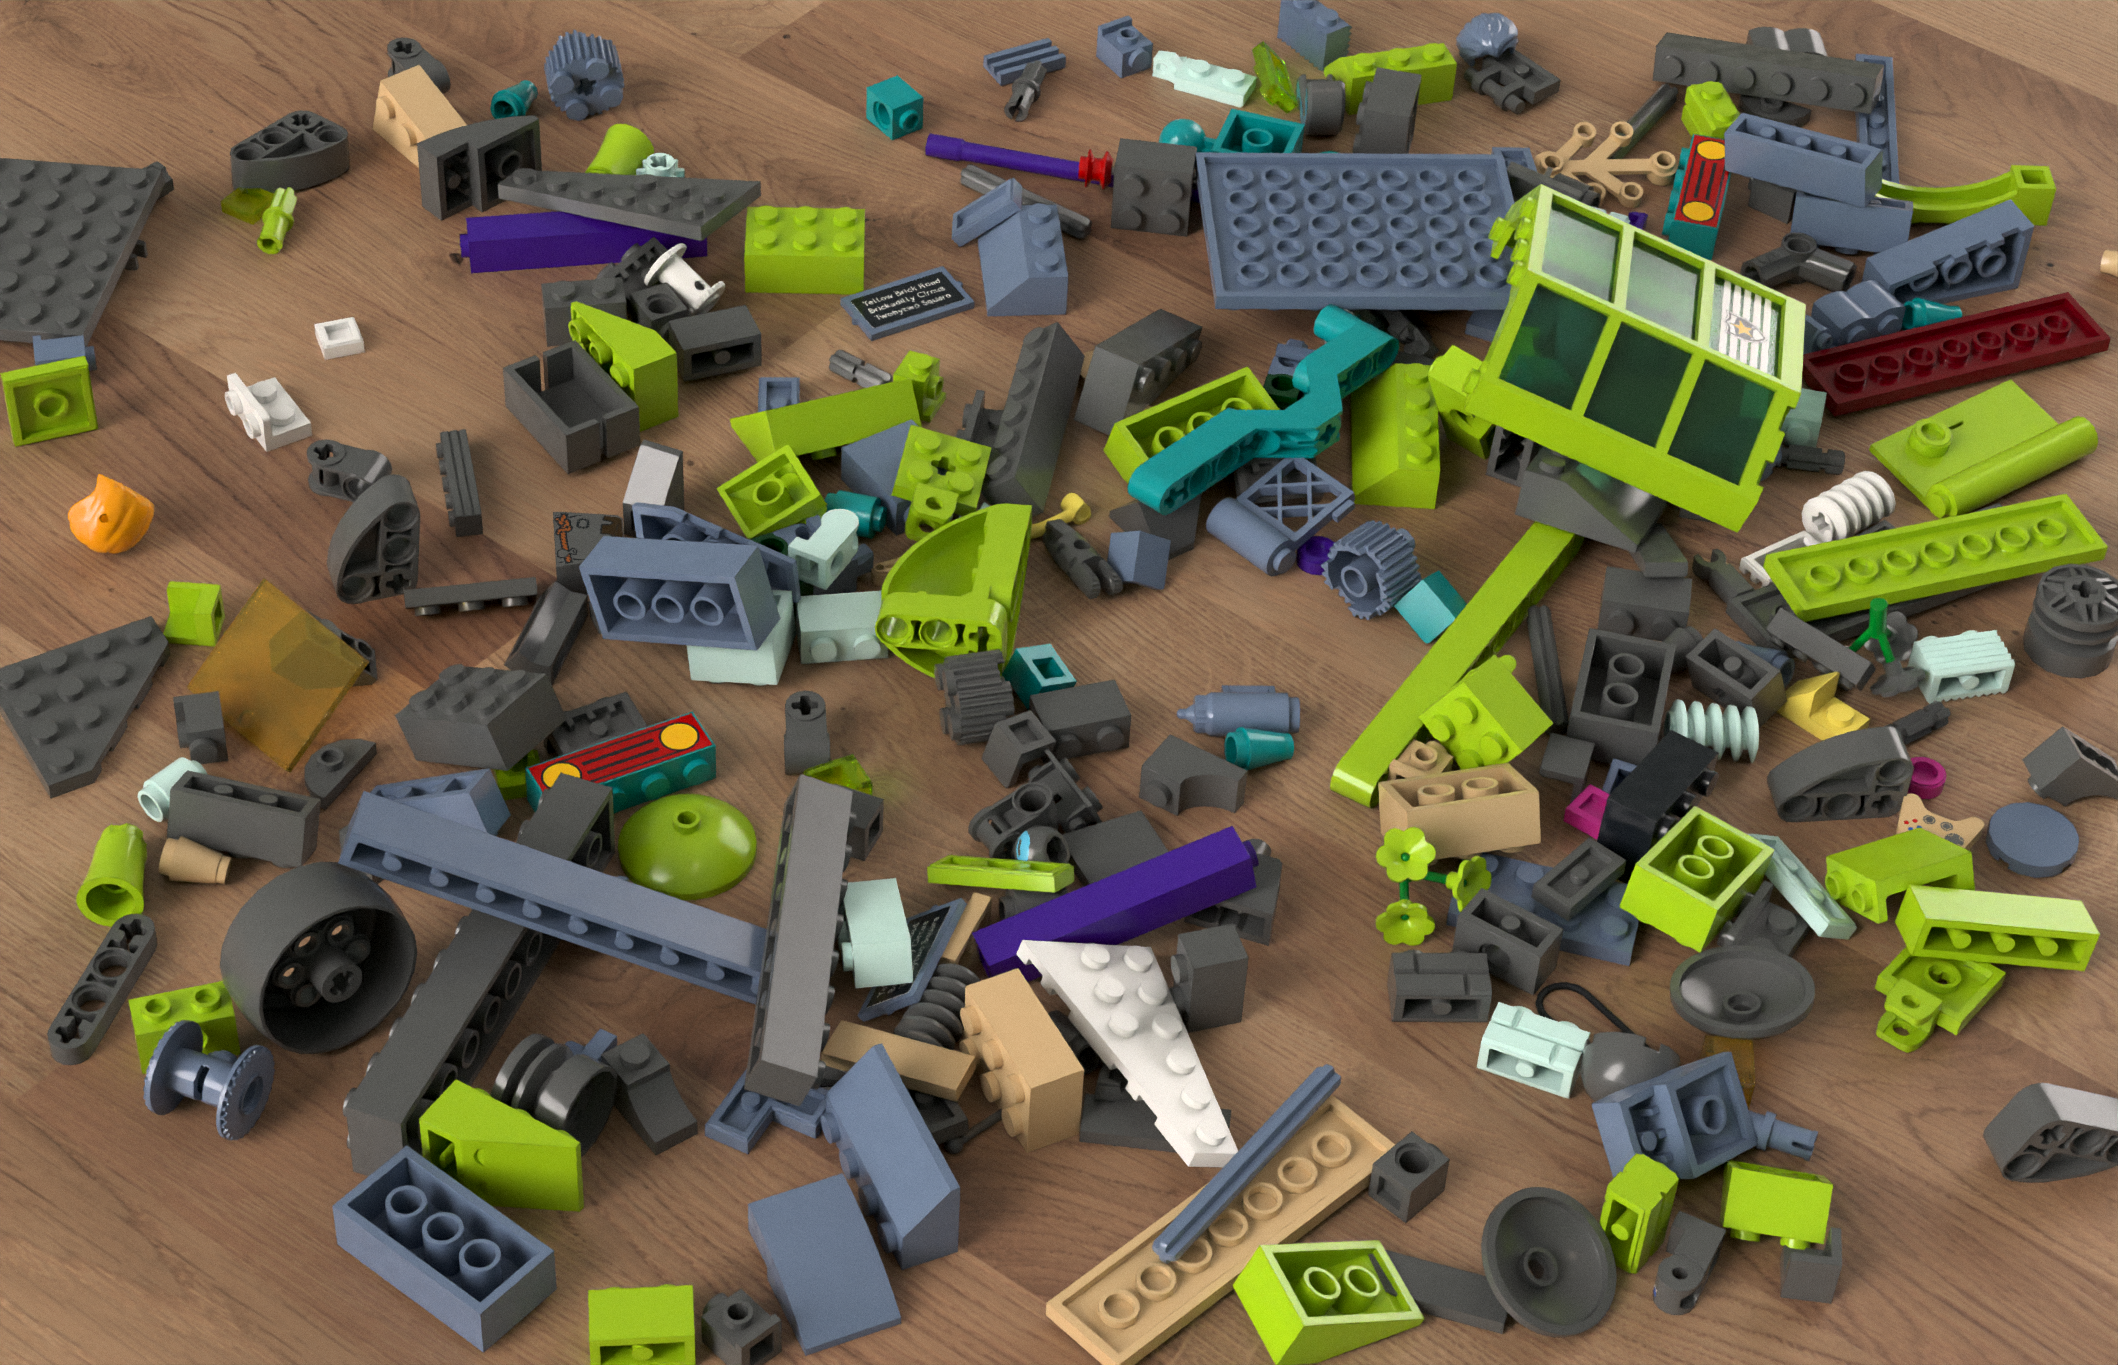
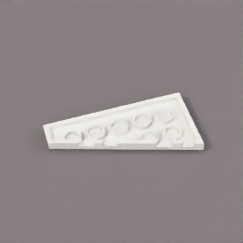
M1022 940L1016 953L1025 965L1033 963L1043 976L1040 984L1049 995L1058 994L1071 1010L1068 1019L1110 1070L1116 1068L1120 1070L1128 1080L1125 1089L1135 1101L1144 1100L1158 1117L1154 1125L1188 1167L1223 1168L1238 1152V1149L1152 948Z

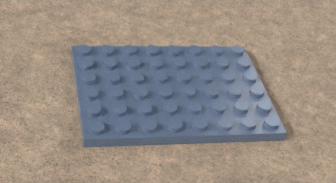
M1196 152L1195 172L1215 309H1268L1273 311L1280 309H1308L1317 311L1329 304L1351 311L1361 309L1390 311H1478L1506 309L1511 285L1506 283L1514 264V262L1510 261L1513 249L1505 246L1497 260L1490 256L1493 240L1488 238L1496 218L1499 216L1504 219L1511 205L1514 204L1503 154ZM1536 290L1533 293L1527 310H1535L1537 302Z

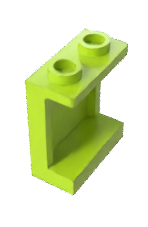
M1920 827L1826 856L1827 874L1825 876V886L1827 892L1837 903L1877 924L1888 921L1886 898L1889 895L1907 890L1909 884H1929L1933 887L1975 890L1972 852Z

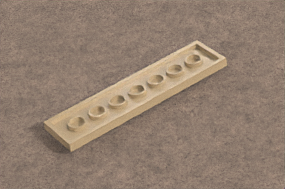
M1331 1094L1177 1261H1171L1168 1264L1162 1262L1159 1259V1255L1152 1249L1153 1242L1205 1186L1049 1300L1046 1304V1316L1102 1365H1135L1234 1289L1232 1285L1259 1245L1295 1243L1370 1185L1373 1163L1395 1146V1144Z

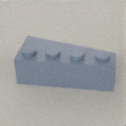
M2010 199L1868 257L1861 282L1868 280L1878 281L1902 304L1912 301L1916 297L1944 304L2016 289L2019 286L2034 225Z

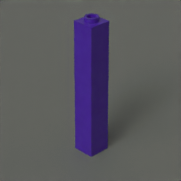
M561 211L466 218L467 234H459L461 258H469L471 273L609 264L611 262L620 263L622 256L630 247L636 243L642 246L653 237L667 250L679 243L685 244L687 248L681 258L708 257L707 237L699 241Z
M1230 826L973 932L972 935L979 960L988 978L1019 968L1026 981H1032L1041 977L1042 974L1033 963L1025 965L1016 954L1022 940L1119 945L1256 888L1253 868L1259 866L1256 852L1249 840L1242 842L1234 827Z

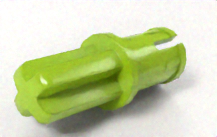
M280 187L276 189L270 208H267L263 213L262 221L264 225L260 237H258L257 246L265 253H279L283 247L286 232L293 226L294 219L292 214L297 197L294 195V190L290 187L287 189Z

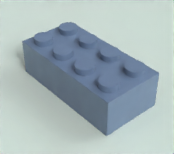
M603 536L579 566L603 639L758 650L781 619L757 545Z
M407 1145L332 1206L337 1245L483 1353L557 1290L554 1250Z

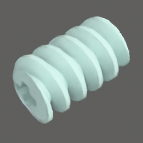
M1676 699L1670 710L1666 713L1662 739L1670 730H1673L1706 747H1713V750L1719 753L1717 760L1721 759L1725 748H1730L1733 761L1738 762L1743 750H1748L1751 763L1754 762L1759 745V723L1755 708L1747 706L1739 715L1737 706L1730 704L1722 715L1720 706L1717 703H1711L1704 713L1702 703L1694 701L1691 703L1688 711H1686L1684 701Z

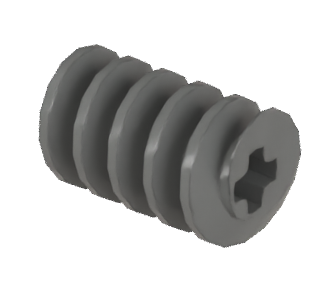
M953 963L938 965L920 1001L912 1004L907 1009L903 1018L894 1029V1034L954 1050L955 1043L960 1040L964 1030L960 1010L965 1007V987L981 980L975 973L964 966Z

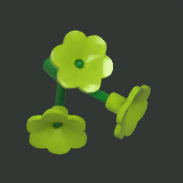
M1410 827L1405 831L1397 828L1388 830L1384 835V845L1378 848L1376 852V860L1380 866L1386 868L1388 878L1392 882L1399 883L1400 900L1388 905L1386 912L1378 915L1376 918V928L1383 932L1384 941L1392 945L1403 942L1409 946H1416L1424 941V935L1431 934L1435 930V920L1428 915L1427 907L1409 900V882L1427 880L1446 884L1447 889L1452 890L1453 897L1457 900L1458 910L1461 912L1481 888L1488 891L1491 886L1492 877L1491 873L1486 870L1487 864L1484 857L1475 856L1471 860H1464L1461 862L1458 872L1451 871L1448 875L1428 871V865L1434 861L1436 851L1432 844L1425 841L1424 832L1417 827Z

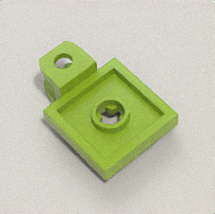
M910 425L891 496L912 501L905 523V534L908 539L918 542L929 534L922 531L919 525L927 524L935 531L950 522L953 514L965 516L976 511L991 447ZM936 467H941L948 470L946 472V475L938 474V469Z
M1906 946L1878 975L1874 989L1887 997L1884 1003L1886 1012L1878 1022L1876 1035L1906 1053L1920 1048L1933 1034L1936 1024L1957 1036L2000 989L2006 972L1987 962L1911 956ZM1942 978L1946 980L1948 983L1940 984L1936 981ZM1903 1028L1909 1032V1035H1899L1893 1029Z

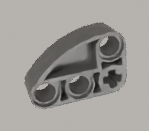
M301 110L289 113L231 148L232 186L237 192L243 194L275 193L279 187L283 189L290 187L293 190H300L332 180L349 170L348 132L344 127L310 111Z
M391 474L377 480L349 507L333 533L328 548L327 568L336 595L344 603L358 604L403 595L404 590L415 589L417 586L420 511L410 483L405 477Z
M1887 726L1866 728L1825 739L1792 755L1769 772L1767 784L1777 813L1786 822L1886 818L1896 814L1901 809L1903 797L1907 796L1914 766L1898 729Z
M2049 1083L2032 1084L2019 1091L1987 1125L1983 1132V1138L2003 1177L2010 1181L2044 1183L2101 1172L2118 1166V1098Z

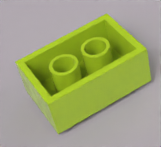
M768 205L747 207L744 253L745 293L853 295L864 291L865 209H852L849 207L812 208L809 206L794 208L772 207Z
M1694 806L1635 864L1619 907L1634 915L1639 921L1650 924L1675 938L1681 945L1691 947L1701 953L1719 934L1725 923L1736 916L1745 895L1748 892L1753 894L1757 892L1775 849Z

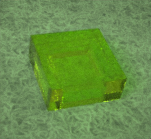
M238 187L221 200V209L225 214L254 225L262 218L264 211L270 208L274 193L262 188H247L246 190V188Z

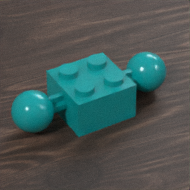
M1231 109L1217 139L1206 137L1202 127L1193 120L1176 119L1163 128L1159 137V143L1197 147V152L1302 153L1305 124ZM1324 151V152H1321V153H1338V152H1335V151Z

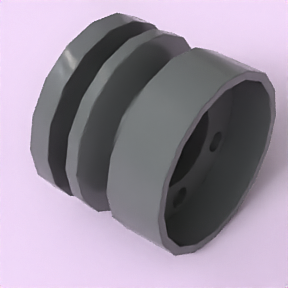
M2066 564L2053 567L2042 575L2038 584L2036 596L2032 604L2033 609L2023 635L2024 650L2035 664L2047 672L2062 677L2080 679L2096 676L2108 668L2118 642V580L2107 572L2088 565Z
M531 1034L523 1039L509 1054L498 1073L491 1096L514 1109H522L528 1112L534 1119L555 1130L568 1132L575 1140L580 1142L582 1157L597 1141L607 1124L618 1089L617 1074L611 1066L585 1054L574 1055L568 1046L554 1043L551 1038L543 1034Z

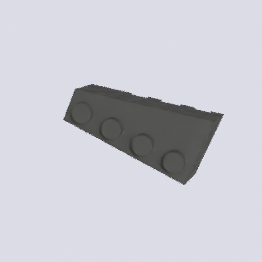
M1159 309L1096 345L1074 420L1110 435L1114 423L1142 412L1190 364L1197 360L1202 349V341H1199L1202 326Z

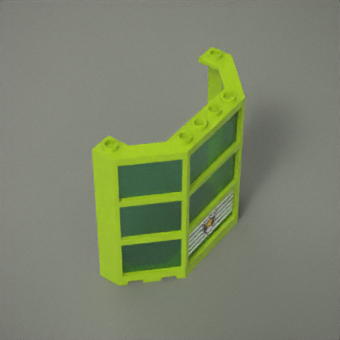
M1538 185L1512 204L1504 219L1499 216L1496 218L1488 236L1489 239L1493 240L1491 257L1498 260L1505 246L1513 249L1510 261L1514 262L1506 281V283L1511 285L1509 302L1484 361L1478 370L1472 368L1469 371L1462 386V392L1467 393L1464 411L1738 533L1758 503L1764 488L1759 486L1767 462L1774 463L1785 436V432L1781 431L1785 418L1791 409L1796 408L1801 396L1806 304L1545 185Z

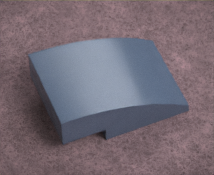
M1731 1051L1722 1052L1676 1067L1658 1077L1630 1085L1591 1103L1613 1178L1620 1171L1623 1172L1624 1166L1636 1153L1644 1154L1652 1160L1664 1164L1676 1173L1679 1179H1695L1758 1145Z
M843 1173L748 1204V1230L767 1266V1280L805 1356L901 1324V1315L884 1265L864 1216Z

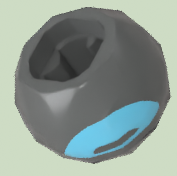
M1034 825L1024 830L1016 838L1011 851L1013 860L1068 864L1070 859L1066 839L1051 826Z

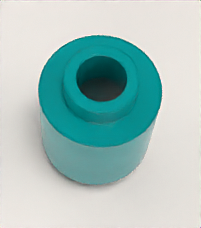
M839 490L837 494L829 492L826 495L827 512L834 509H845L853 512L858 517L859 527L856 531L858 537L873 539L877 531H883L887 518V508L881 506V499L879 497Z

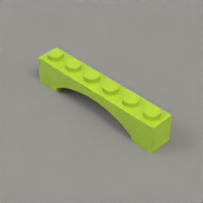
M2011 165L2010 171L2000 176L1978 183L1955 187H1915L1882 179V188L1874 197L1912 201L1913 214L1911 224L1925 222L1948 225L2011 199L2033 225L2047 226L2056 186L2049 166Z

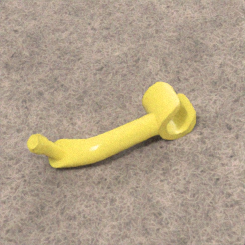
M1076 493L1067 494L1060 505L1063 512L1042 522L1032 524L1031 539L1044 535L1047 521L1061 519L1066 524L1071 521L1077 525L1086 523L1091 517L1090 507Z

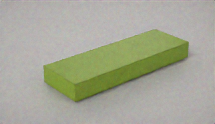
M947 855L927 867L928 883L1055 893L1074 882V866L1066 863Z

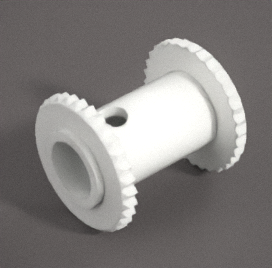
M679 243L656 260L647 273L644 283L647 286H652L658 281L667 283L687 309H689L688 317L708 313L723 294L725 283L720 281L710 287L681 258L687 247L685 244Z

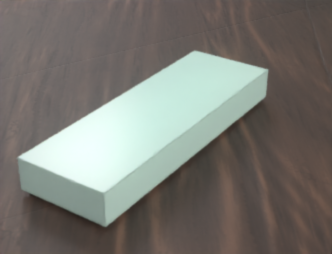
M1748 834L1775 849L1765 875L1819 937L1848 940L1857 929L1856 924L1778 836Z

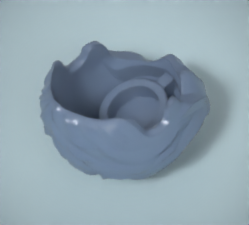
M1481 13L1464 25V28L1461 29L1456 37V46L1463 60L1472 67L1475 66V58L1485 55L1498 58L1508 48L1510 53L1513 54L1519 42L1517 38L1518 29L1510 19L1500 13Z

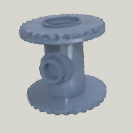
M191 1020L176 1022L174 1026L169 1028L168 1032L164 1033L163 1038L159 1040L150 1058L143 1092H145L143 1096L145 1105L152 1113L166 1115L177 1107L184 1096L203 1101L205 1104L217 1108L216 1127L222 1138L230 1141L243 1138L255 1126L269 1099L275 1073L274 1056L270 1050L261 1045L249 1047L238 1059L234 1054L225 1050L210 1052L207 1055L202 1053L203 1034L199 1024Z

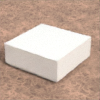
M354 317L314 325L315 335L325 360L365 352L364 341Z

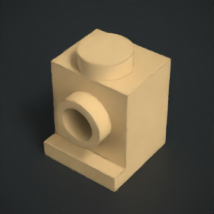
M1413 739L1397 760L1393 759L1390 763L1387 781L1450 772L1454 756L1449 755L1445 747L1438 742L1429 741L1424 744Z

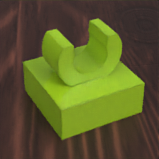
M532 749L508 771L493 769L496 784L504 800L527 797L525 768L540 763L538 750Z

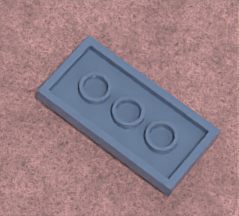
M1482 852L1480 857H1484L1486 860V870L1491 873L1492 877L1491 886L1488 891L1563 928L1560 951L1626 966L1630 965L1639 920L1619 907L1628 884L1614 881L1571 920L1567 921L1531 898L1533 885L1553 867ZM1452 895L1446 925L1456 927L1458 915L1461 912L1458 910L1457 900Z

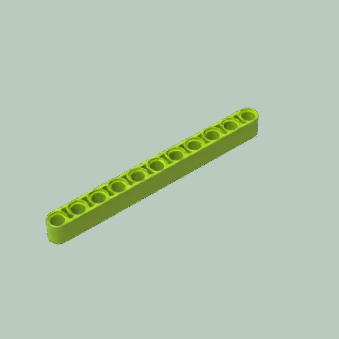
M1535 521L1341 758L1332 775L1330 790L1373 809L1379 803L1378 782L1387 781L1389 765L1392 760H1397L1413 739L1426 744L1432 737L1428 728L1418 717L1444 693L1461 681L1470 670L1479 667L1493 655L1499 653L1528 616V609L1538 604L1576 556L1585 537Z

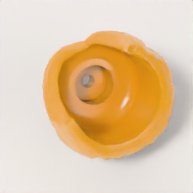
M98 474L95 490L70 508L68 521L74 536L89 549L98 553L109 552L116 554L133 548L144 537L150 527L155 510L154 504L146 497L122 483L110 479L103 474Z

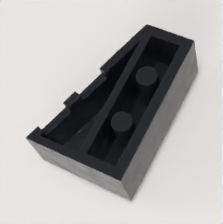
M1670 730L1607 798L1597 842L1626 860L1624 874L1617 880L1628 884L1635 864L1694 806H1697L1703 796L1708 797L1712 793L1719 778V773L1714 771L1718 752Z

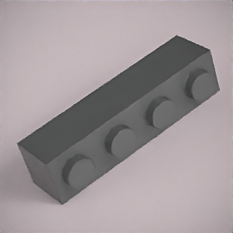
M1783 608L1778 610L1766 628L1767 633L1771 637L1770 642L1781 649L1785 646L1792 649V655L1804 663L1807 660L1815 663L1816 666L1814 668L1823 675L1839 672L1838 683L1850 691L1853 687L1862 691L1876 670L1872 662Z

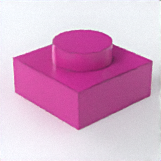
M1589 784L1566 807L1563 821L1598 839L1607 798L1610 794Z

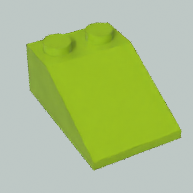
M1380 1240L1259 1245L1232 1285L1275 1365L1319 1363L1417 1327L1425 1319ZM1369 1254L1374 1255L1398 1296L1395 1297L1385 1292L1368 1256Z

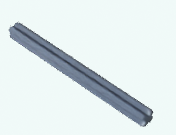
M1325 1064L1323 1067H1317L1155 1239L1152 1249L1159 1255V1259L1162 1262L1168 1264L1171 1261H1177L1340 1086L1341 1076L1335 1072L1333 1066Z

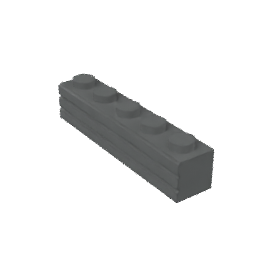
M466 429L441 432V443H436L437 458H442V460H439L440 475H445L442 477L443 492H449L445 494L446 509H452V511H448L449 526H455L456 537L483 534L482 513Z

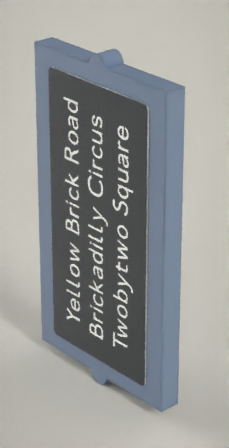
M944 266L840 298V305L852 318V324L858 325L871 341L973 309L975 302L962 288L963 283L956 281Z
M962 898L940 906L934 905L930 910L906 918L911 938L913 983L872 987L857 1015L863 1022L884 1014L889 1016L898 1009L920 1001L967 905Z

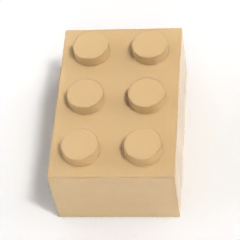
M1509 763L1378 782L1381 834L1384 836L1388 830L1393 828L1402 831L1410 827L1421 829L1424 832L1425 841L1432 844L1436 851L1434 861L1428 866L1436 864L1438 859L1450 857L1472 859L1475 856L1480 857L1482 852L1495 850L1514 853L1523 851L1527 845L1541 843L1539 791Z
M1019 968L967 985L965 987V1007L960 1010L964 1034L963 1040L959 1042V1050L961 1053L975 1056V1071L980 1077L982 1091L989 1102L995 1101L998 1108L1002 1109V1121L1007 1133L1011 1137L1016 1136L1026 1153L1080 1134L1084 1068Z

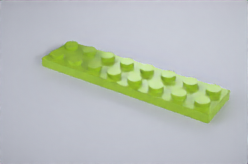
M2061 494L1766 554L1763 568L1795 615L1802 621L1808 622L1870 609V602L1875 598H1883L1889 605L2043 573L2056 566L2066 564L2081 565L2104 560L2108 546L2067 494Z

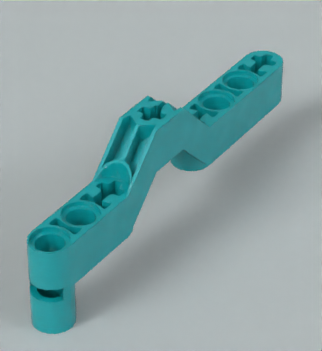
M1329 304L1325 306L1315 320L1314 334L1327 343L1301 360L1293 374V386L1304 393L1303 398L1285 410H1235L1234 408L1223 410L1137 467L1128 482L1127 489L1129 495L1158 513L1168 515L1253 458H1314L1340 440V415L1343 413L1341 399L1391 366L1398 354V339L1360 320V318L1336 305Z

